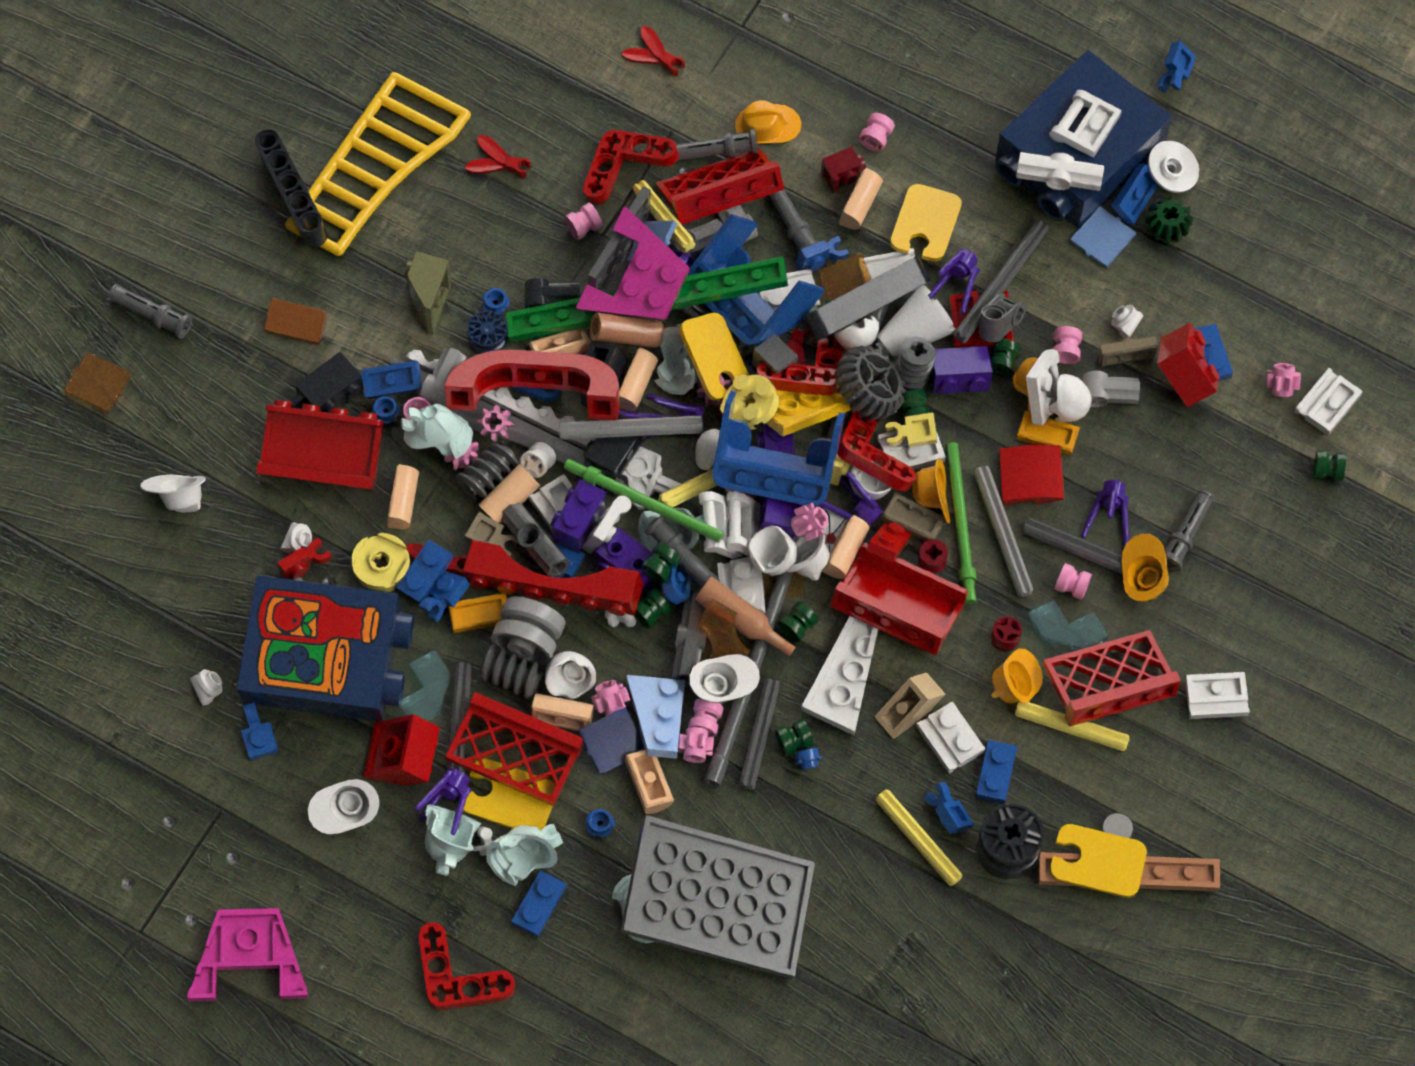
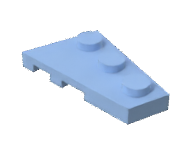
M626 675V684L631 693L634 711H636L647 756L677 759L685 680Z

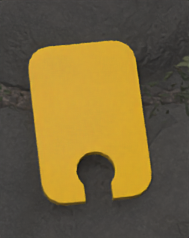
M922 184L912 185L907 191L890 241L891 247L898 252L908 254L911 246L909 241L913 237H922L927 240L928 246L924 248L921 258L933 262L943 259L961 209V199L953 193Z
M706 314L686 320L680 325V336L703 389L710 399L714 401L721 400L727 392L720 383V373L730 376L732 383L738 375L745 374L749 376L726 321L720 314Z
M486 758L482 759L484 767L491 771L502 767V764ZM517 768L509 771L512 780L517 782L530 779L526 771ZM470 772L471 778L477 780L486 779L490 781L493 788L490 794L483 797L477 796L471 791L463 809L465 813L511 829L516 826L525 825L536 826L539 830H542L546 826L553 806L475 772ZM544 779L536 782L540 792L552 796L555 789L553 781Z
M1067 824L1060 828L1056 844L1076 846L1080 850L1081 857L1077 862L1068 863L1063 858L1053 856L1050 872L1055 880L1124 898H1130L1137 894L1147 855V849L1142 842L1074 824Z

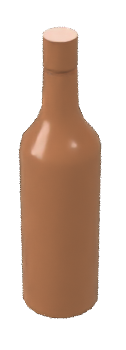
M595 313L590 324V336L593 341L655 348L662 344V331L667 327L656 319Z
M710 576L694 599L751 640L767 641L777 649H780L788 657L796 648L773 631L764 613L712 576Z

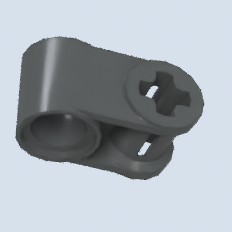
M997 293L981 309L980 338L988 342L1002 340L1010 330L1020 324L1026 312V304L1021 301L1018 303L1006 298L1004 293Z

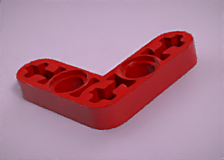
M621 130L606 132L601 138L583 185V191L587 200L593 205H600L609 199L624 160L663 167L675 164L679 159L676 143L669 138ZM636 145H647V148L643 152H633V149ZM602 164H613L609 171H599V167Z
M834 332L818 341L815 366L791 364L779 374H776L762 362L757 367L756 375L769 379L776 390L832 395L839 388L835 384L838 378L834 375V372L837 370L836 364L842 358L843 346L833 336L836 333ZM828 341L834 342L833 348H827ZM831 359L834 360L836 363L825 364L822 362V360ZM802 376L805 379L802 381H795L791 379V377Z
M858 411L853 412L841 436L837 452L838 456L845 462L898 491H908L916 480L915 471L905 463L870 445L869 441L878 420L870 421L867 417H863L865 419L864 422L861 421L862 418Z
M429 922L421 927L419 943L429 1004L434 1009L449 1010L500 1002L513 996L515 980L509 972L504 970L452 978L444 928L436 922ZM430 931H435L436 936H441L436 938L438 951L432 952L430 940L424 939L429 937ZM432 960H443L446 965L445 969L441 973H432L428 969V965ZM499 979H503L505 984H510L505 987L504 992H499V988L494 987L489 988L490 995H485L483 981H488V987L496 986ZM466 984H477L480 988L479 994L473 998L466 997L462 992ZM458 985L459 1000H455L454 994L446 995L445 1001L439 1002L438 997H432L437 995L438 989H443L444 993H453V986Z

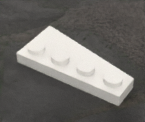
M849 616L802 704V711L847 733L855 734L878 633L877 628Z

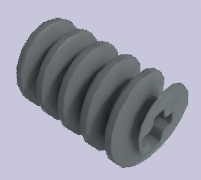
M921 337L906 339L901 345L896 369L901 372L900 378L906 382L903 386L906 392L911 390L924 391L929 383L936 357L935 348L929 341Z
M497 441V443L489 445V451L484 450L480 454V458H475L472 461V466H466L464 473L457 474L456 482L470 499L476 501V495L482 498L487 496L484 490L485 487L491 491L495 488L493 480L498 483L503 480L502 472L506 475L512 472L509 465L516 468L520 463L509 447L503 442Z
M492 644L481 664L482 680L488 681L492 678V683L495 686H499L503 682V688L506 691H509L514 686V694L516 695L522 694L525 690V699L531 700L541 687L546 667L541 673L537 672L538 663L536 662L530 668H527V658H523L517 664V654L515 653L509 659H505L506 649H502L496 655L495 645Z

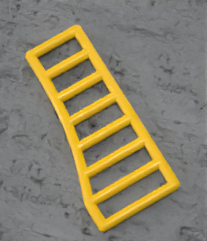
M392 72L308 190L313 202L321 191L324 190L361 210L351 222L314 202L322 219L345 231L337 243L327 238L326 242L320 247L336 256H341L359 230L390 192L412 171L456 139L471 116L470 111L399 73ZM398 85L457 117L450 128H447L388 97L389 94ZM383 106L440 137L427 146L374 118L380 107ZM366 127H369L418 154L405 163L359 139ZM351 148H354L396 170V172L387 181H384L344 160ZM339 169L377 189V191L367 201L329 180L335 171ZM290 216L285 223V227L287 230L300 236Z

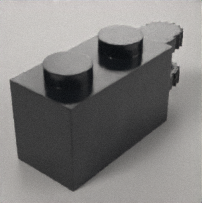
M339 352L295 385L297 396L289 401L292 402L291 408L301 409L303 404L320 406L319 412L331 413V408H339V405L347 399L351 400L359 395L363 388L362 375Z
M619 413L617 420L631 418ZM646 436L596 438L594 441L591 440L583 453L585 458L583 465L586 467L593 466L601 470V474L618 481L645 441ZM577 475L575 482L579 483L580 479L583 480V478ZM597 484L595 485V487H597V488H599V489L602 488L601 486H599V485H597Z

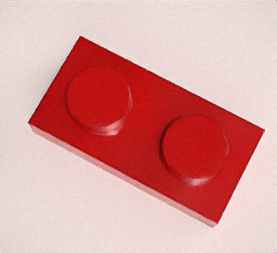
M885 522L870 540L866 551L893 563L908 544L912 533L906 531L903 526L897 523Z

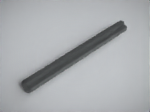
M1037 220L957 328L954 333L955 339L961 343L968 341L980 324L981 309L997 293L1004 292L1049 230V226L1042 220Z

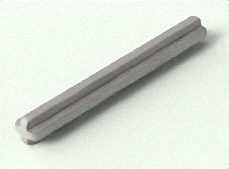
M701 416L620 419L617 421L561 422L559 424V436L562 440L690 434L703 431V419Z
M988 466L978 467L975 469L974 476L1015 590L1019 597L1029 596L1032 594L1033 587L990 468Z

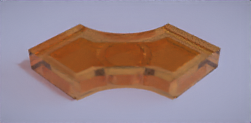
M713 598L697 624L710 639L712 645L711 659L734 654L747 657L751 650L742 644L735 630V620L738 613Z

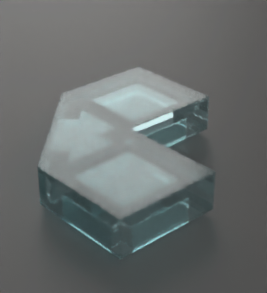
M1053 600L1030 611L1028 614L1029 619L1043 641L1056 642L1070 646L1071 649L1080 650L1108 640L1109 635L1095 612L1069 624L1057 603Z
M436 650L410 663L411 670L423 688L402 699L400 707L406 716L415 714L429 721L440 715L444 695L450 680V672Z

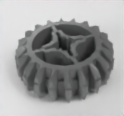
M861 345L846 352L836 364L837 370L834 372V375L838 379L835 384L841 389L838 394L844 396L846 399L844 404L849 403L852 406V412L858 411L861 418L867 417L870 421L886 419L888 416L896 413L897 409L905 401L902 394L906 392L903 388L906 382L900 378L901 372L895 368L896 363H892L889 360L888 354L882 355L879 348L874 350L871 345L867 347Z

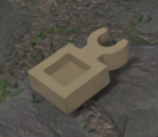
M481 512L477 514L464 536V539L470 543L476 540L500 545L509 556L512 553L504 548V544L511 543L517 546L519 543L513 535H502L501 532L504 526Z

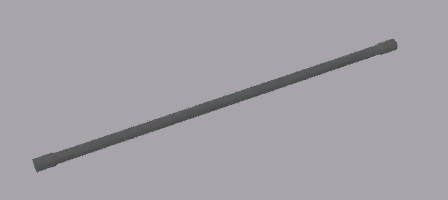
M888 304L868 314V316L872 315L879 322V330L884 322L889 307ZM850 411L843 413L845 414L841 436L846 426ZM838 416L833 417L826 439L832 440ZM786 571L777 575L765 609L766 613L764 614L767 616L773 631L794 572ZM755 639L749 658L755 662L760 671L769 643L764 640ZM751 693L733 700L715 754L711 758L704 778V783L717 788L721 786L728 766V759Z

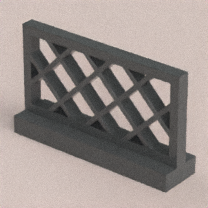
M644 186L629 210L642 223L644 221H657L650 217L651 190ZM614 232L588 274L587 285L602 292L617 290L629 266L626 260L634 245V240Z

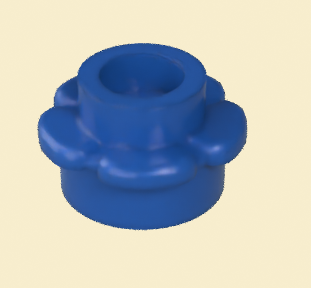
M499 288L489 289L482 297L484 302L482 304L483 309L494 311L500 315L510 305L509 297Z
M388 396L378 398L372 406V413L377 414V420L384 421V424L394 422L395 417L400 414L399 405L396 404L393 398ZM388 409V412L384 413L383 410Z
M818 748L796 752V762H794V765H800L801 770L815 768L819 766L818 761L822 760L823 756H819Z
M596 809L586 817V829L592 836L607 837L611 834V829L615 827L614 817L604 809ZM601 821L603 825L598 826L597 823Z

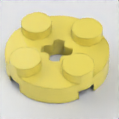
M741 374L734 379L733 384L725 393L720 406V410L723 413L730 391H736L732 419L746 423L753 430L756 429L754 425L760 422L765 424L774 416L779 405V396L776 394L774 385L766 377ZM754 398V404L751 403L746 407V403Z
M378 533L377 536L362 539L352 553L353 573L359 583L368 589L383 592L393 591L410 568L409 553L405 544L398 537L388 533ZM382 556L386 557L388 565L381 568L376 567L375 558L380 560Z

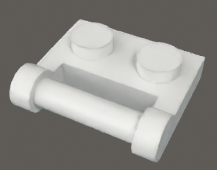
M1077 90L1072 97L1073 103L1060 123L1055 125L1049 134L1053 140L1059 143L1064 142L1094 158L1119 119L1122 110L1086 91ZM1082 107L1090 108L1074 133L1069 131L1068 129Z
M1054 349L1045 350L1026 376L1032 424L1044 425L1048 417L1053 414L1049 406L1057 401V381L1059 379L1057 364L1060 359L1058 351Z
M712 491L700 493L699 504L703 505L704 523L724 532L723 538L719 543L706 537L704 551L716 552L731 559L743 557L740 551L727 549L729 505L726 504V497Z
M730 491L726 494V504L729 505L727 549L740 551L750 557L748 543L753 535L757 533L760 503L742 492Z
M617 497L611 506L602 513L582 547L583 550L591 554L604 542L608 543L617 530L613 525L619 521L620 515L627 513L631 508V501L628 497Z

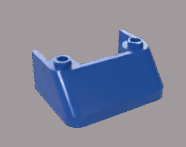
M731 214L690 267L688 275L750 263L749 254L742 248V245L758 224L755 221ZM798 280L776 310L758 293L704 304L713 313L720 314L726 321L728 328L743 343L759 346L774 334L780 336L796 328L802 322V317L809 313L825 290L820 286Z
M731 390L724 406L712 477L714 482L719 487L787 502L802 505L813 503L814 506L822 504L828 494L845 414L839 413L834 426L832 440L825 438L814 440L808 448L807 457L750 446L752 438L750 427L742 421L732 419L736 391Z

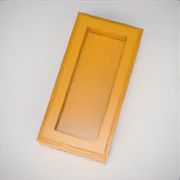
M1025 411L1016 439L1033 445H1059L1061 453L1071 456L1080 427L1065 422H1057L1051 418H1048L1043 426L1032 424L1030 413Z
M501 593L461 600L454 607L448 605L453 633L495 626L498 621L502 620L500 613L507 600L506 594Z

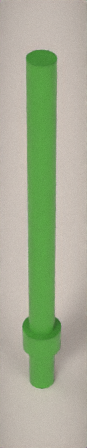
M951 442L946 446L961 568L958 570L959 582L963 584V588L968 590L965 604L976 603L974 583L977 581L976 569L972 567L958 443Z
M568 459L564 465L565 470L582 477L583 481L593 486L597 484L615 494L626 496L630 501L718 543L723 538L724 532L601 474L602 471L593 466L586 467L571 459Z

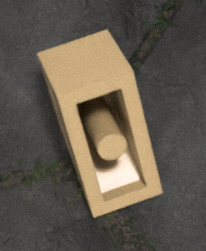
M928 673L910 677L876 714L875 718L894 739L926 716L946 694Z

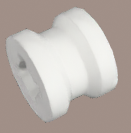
M536 442L529 448V451L521 456L520 465L533 478H540L547 472V469L555 464L556 454L548 444Z

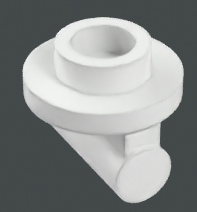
M1122 305L1114 311L1111 324L1119 331L1123 338H1130L1143 315L1133 305Z
M292 522L280 549L283 552L291 553L301 547L303 549L309 547L312 542V534L309 527L305 524Z
M608 610L605 612V617L608 619L610 626L616 627L619 622L625 623L627 627H633L636 624L634 615L625 614L624 616H617L611 614Z
M204 669L190 678L203 706L210 704L216 696L222 693V680L213 671Z
M481 826L477 829V835L481 839V844L474 845L473 851H479L480 856L486 855V849L490 843L494 841L491 839L492 830Z

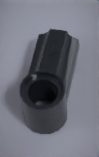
M532 278L525 282V309L580 298V283H549L548 280L543 278Z

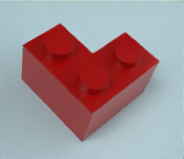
M1190 322L1161 337L1157 362L1187 407L1216 393L1218 380L1220 379L1216 368L1212 364L1208 365L1204 359L1206 340L1202 332L1198 329L1195 330Z

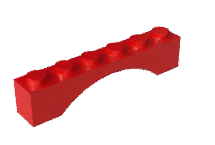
M476 540L472 541L463 568L467 581L471 586L478 589L489 587L509 595L515 592L525 594V596L534 600L546 598L560 605L572 603L591 611L603 609L617 616H624L625 614L635 615L644 586L638 571L612 566L598 573L583 577H548L519 565L500 545Z

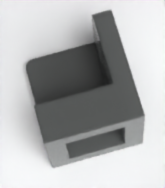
M774 334L754 349L752 365L757 369L758 365L764 362L774 373L779 374L789 365L797 364L798 355Z

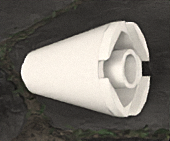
M922 285L913 293L876 337L878 342L875 346L881 350L882 355L888 354L891 359L899 357L902 343L911 337H921L932 343L956 331L952 320L939 301L929 298L928 294L931 291L925 285Z

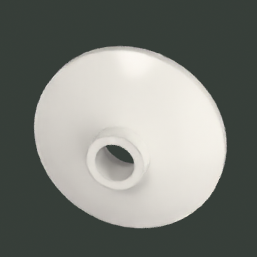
M1163 141L1154 146L1150 151L1148 169L1152 178L1160 187L1169 192L1182 193L1190 190L1196 184L1199 177V165L1194 154L1186 146L1175 141Z

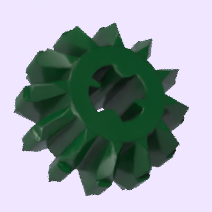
M1172 195L1168 197V201L1159 197L1156 204L1151 203L1145 216V223L1148 224V233H1155V241L1161 237L1165 238L1166 245L1170 242L1171 238L1178 243L1181 241L1182 236L1186 237L1193 223V217L1190 216V207H1183V199L1174 202Z

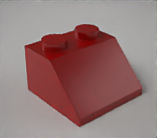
M415 714L375 722L363 777L369 780L405 786L428 783L432 772V763L438 743L440 727Z

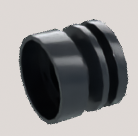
M1002 804L988 813L983 820L976 846L978 860L987 872L1005 880L1018 879L1030 872L1036 864L1044 838L1043 827L1037 815L1027 807L1018 804ZM1011 833L1016 835L1012 840L1007 839Z

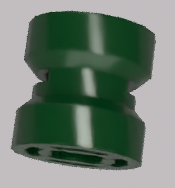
M1008 339L994 342L992 347L994 355L990 358L992 374L1006 378L1014 376L1017 367L1015 360L1019 358L1021 346Z
M911 390L902 394L905 401L900 406V409L904 411L902 417L904 425H906V416L931 413L930 409L926 408L927 398L923 390Z
M1317 450L1314 458L1313 478L1323 479L1326 476L1331 477L1335 481H1343L1346 470V453L1328 454L1325 450Z
M658 542L652 550L653 555L645 559L641 569L652 580L664 584L670 576L669 571L679 564L681 557L668 545Z
M652 588L645 594V598L638 602L634 617L641 625L650 629L656 624V619L659 616H665L671 611V606L657 589Z
M798 601L791 608V613L781 618L778 626L789 639L798 643L805 637V631L808 628H813L819 622V619L809 606Z
M803 718L794 721L792 726H781L775 729L776 739L784 756L793 754L798 748L806 749L813 746L811 732Z

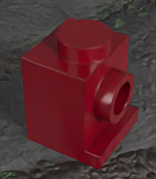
M852 146L823 158L821 164V174L833 194L838 193L839 186L843 184L850 185L856 182L861 176V171L866 169L863 157L860 154L857 155Z

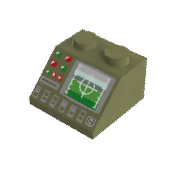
M416 251L413 261L409 260L405 268L404 276L407 277L406 290H409L410 302L427 333L433 335L451 288L449 260Z

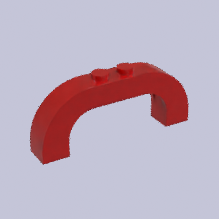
M526 350L486 352L473 356L456 366L449 374L444 385L446 406L450 410L475 411L480 398L485 393L496 388L512 386L572 390L583 393L587 396L588 419L617 421L620 412L619 383L616 373L606 363L581 354Z

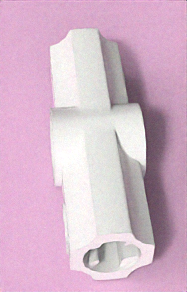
M1020 152L1016 178L1046 182L1048 187L1056 190H1066L1072 186L1100 191L1104 165L1075 161L1072 156L1065 153H1054L1048 157Z

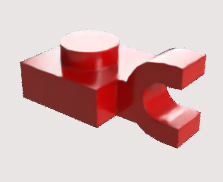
M319 537L313 540L306 549L301 547L278 562L279 571L283 579L291 580L302 577L307 573L312 562L325 564L332 560L329 551L323 554L315 553L317 549L322 547V541Z

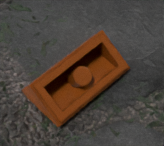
M272 298L264 331L319 345L327 322L326 311Z

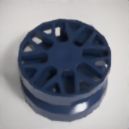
M487 310L478 312L471 317L468 322L467 333L468 342L473 351L482 354L500 349L503 350L507 344V325L504 318L494 311Z

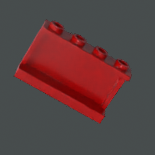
M274 400V405L266 404L267 418L261 461L257 464L256 473L374 490L384 423L382 420H377V414L360 412L359 417L348 416L349 410L331 408V413L319 412L320 406L303 404L302 409L291 408L292 402Z
M863 543L845 579L837 585L830 607L937 656L964 607L968 590L956 583L936 576L930 571L910 564L904 559L896 558L893 563L867 552L868 544Z

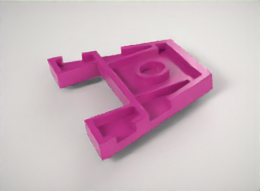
M623 207L613 231L638 242L639 245L615 295L611 296L590 285H586L576 308L581 311L666 320L690 267L628 208Z
M279 908L227 909L217 911L205 944L206 948L201 962L197 966L193 984L188 991L187 998L189 1002L216 1001L217 970L280 969V999H308V991Z

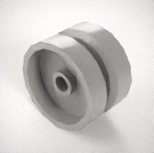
M515 596L507 598L500 613L502 620L497 622L491 635L492 643L500 650L506 649V654L510 656L513 653L517 654L516 658L519 660L527 658L529 663H549L557 647L555 640L560 638L566 622L556 610L536 600Z

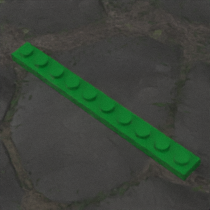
M781 256L688 275L671 310L787 287L789 285L784 257ZM617 290L605 293L614 296ZM580 298L507 312L508 337L511 342L590 327L593 315L602 312L581 311L577 309Z

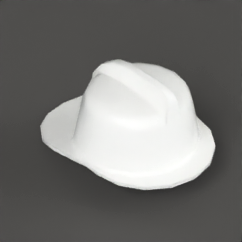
M160 475L144 480L141 483V489L151 493H158L165 507L169 510L181 513L195 512L201 507V484L206 481V477Z
M795 535L793 541L797 548V557L787 572H797L799 575L809 577L811 580H818L822 569L830 560V552L824 542L825 535L810 541H806L805 536L799 537Z
M734 654L698 662L692 668L689 680L693 692L698 697L708 702L722 704L750 694L757 687L760 676L759 669L754 661L746 656Z
M359 779L343 781L316 792L308 806V817L313 827L322 833L330 835L342 833L372 821L379 809V796L374 787L366 781Z

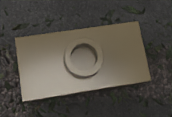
M1156 336L1135 340L1124 338L1116 343L1100 345L1097 356L1099 366L1103 367L1154 358L1158 347Z
M897 493L893 494L881 516V520L888 523H897L903 526L906 531L924 541L936 539L946 522L944 516Z

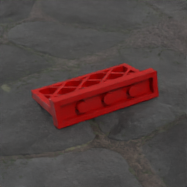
M758 148V153L756 154L752 151L745 152L735 157H730L656 182L657 190L675 212V217L682 225L784 190L779 164L776 161L771 162L760 148Z
M1150 630L1048 658L1042 664L1066 710L1065 719L1069 727L1175 697L1181 682L1177 671L1172 672ZM1146 641L1150 649L1149 654L1146 655L1132 649L1133 645ZM1116 650L1124 653L1125 656L1122 662L1107 657V652ZM1128 656L1143 661L1142 669L1138 670L1126 665ZM1089 657L1099 662L1096 669L1093 670L1079 664L1081 659ZM1102 663L1118 669L1114 678L1098 672ZM1151 664L1160 668L1162 675L1153 676L1144 671L1147 665ZM1064 665L1071 668L1072 671L1069 677H1065L1056 673L1054 667ZM1075 671L1091 677L1088 686L1072 679ZM1121 671L1138 677L1136 682L1127 684L1118 680ZM1095 679L1111 685L1109 690L1103 692L1091 686ZM1068 686L1084 692L1083 697L1070 700L1066 692Z
M475 692L470 701L468 711L445 756V760L551 806H555L571 769L583 749L584 738ZM472 717H476L485 722L488 730L472 735L468 725ZM503 730L511 732L514 742L499 747L494 733ZM466 731L468 737L462 738ZM490 735L495 748L479 754L474 740ZM469 742L475 753L474 756L466 759L454 755L458 746ZM534 742L539 745L542 753L526 758L521 745ZM517 747L522 760L506 765L501 752ZM560 753L569 757L566 766L553 770L549 756ZM498 754L502 767L492 771L485 768L482 759ZM545 759L549 772L534 777L529 763ZM525 766L530 779L522 782L512 780L509 771ZM561 774V777L558 781L556 775ZM552 777L555 784L552 796L540 792L536 782Z

